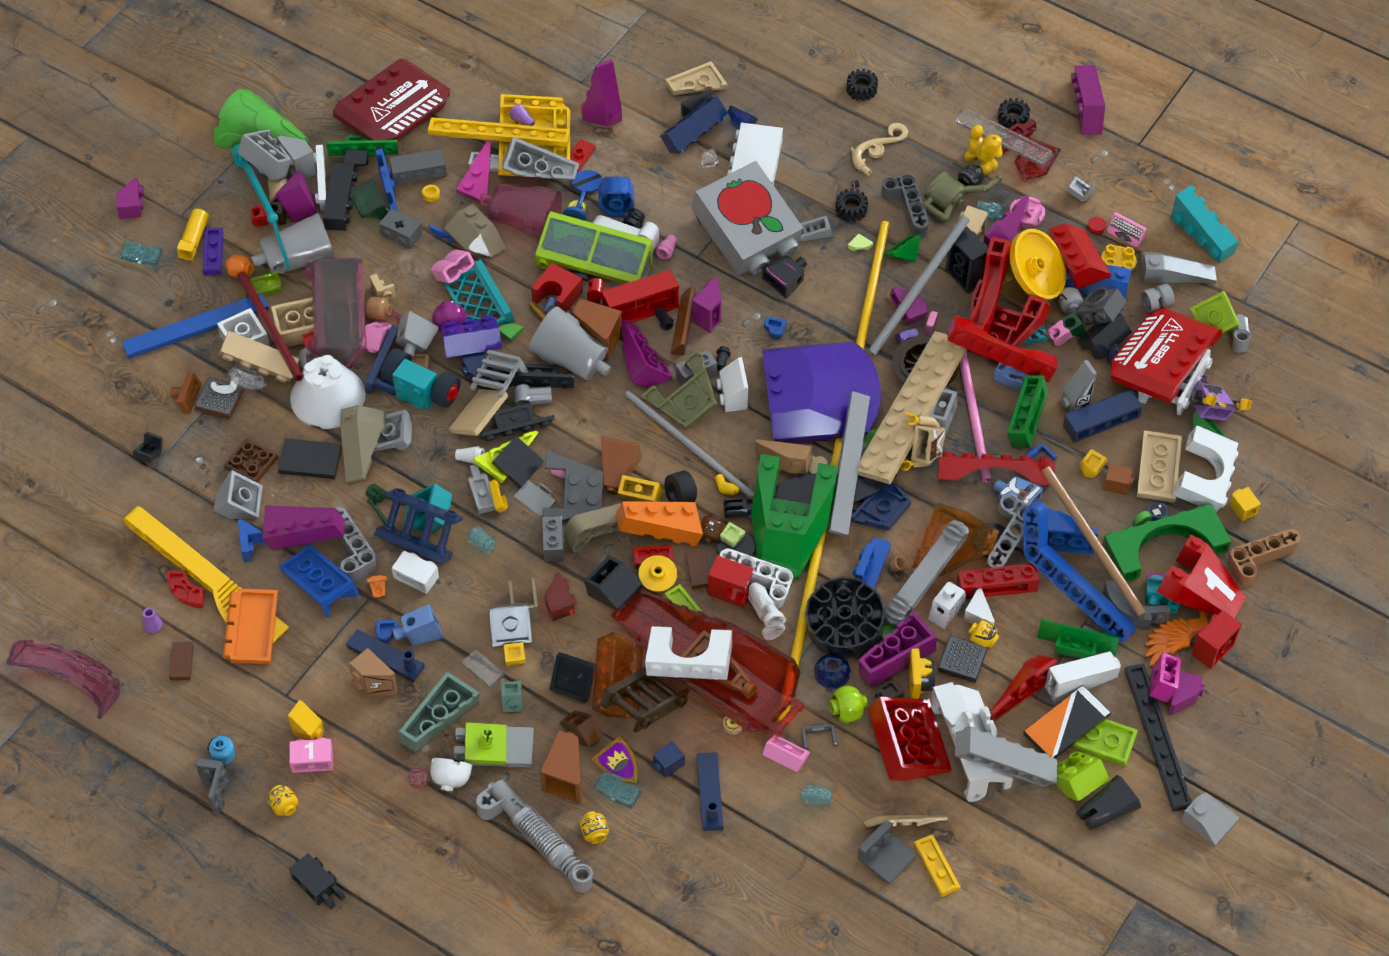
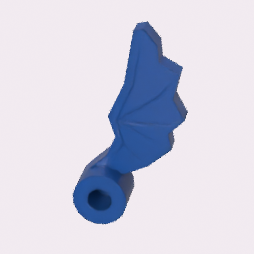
M429 224V229L436 236L449 238V243L455 241L447 232Z

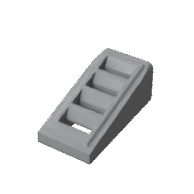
M827 215L800 223L804 234L801 235L799 242L833 236Z

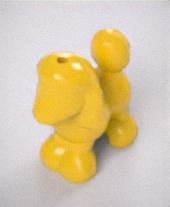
M975 125L970 130L971 139L969 140L968 150L965 152L964 158L967 162H973L974 158L977 157L981 161L980 167L983 169V174L987 175L998 167V162L994 158H1000L1003 154L1001 147L1002 139L995 134H990L983 139L981 137L983 127Z

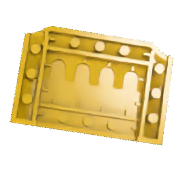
M500 95L499 123L521 125L512 120L509 115L510 110L516 104L524 106L535 121L533 126L570 129V109L565 107L562 98ZM570 138L568 147L533 144L570 160ZM499 141L498 175L518 176L502 169L504 154L509 142Z

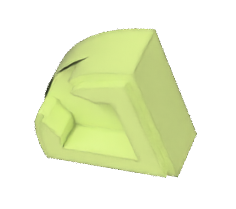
M858 234L848 244V249L852 251L868 250L873 247V242L861 234Z

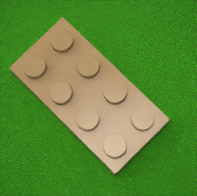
M1144 430L1136 497L1175 503L1176 496H1174L1178 480L1182 436Z

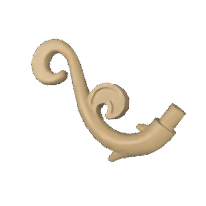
M893 123L888 126L887 130L890 138H874L861 143L856 149L851 147L854 167L860 173L863 172L869 176L872 170L864 163L865 159H862L863 152L869 149L868 154L870 157L880 158L884 154V146L882 144L895 143L907 138L908 129L905 125ZM899 131L901 135L893 137V132Z

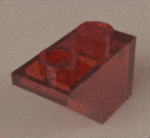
M560 572L556 573L545 594V605L552 621L575 614L574 606L577 605L574 595L569 594L568 590L570 588L567 579H563Z

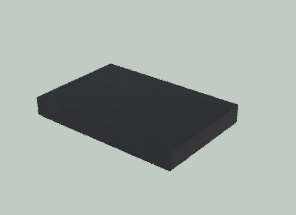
M285 438L278 473L335 479L342 445Z

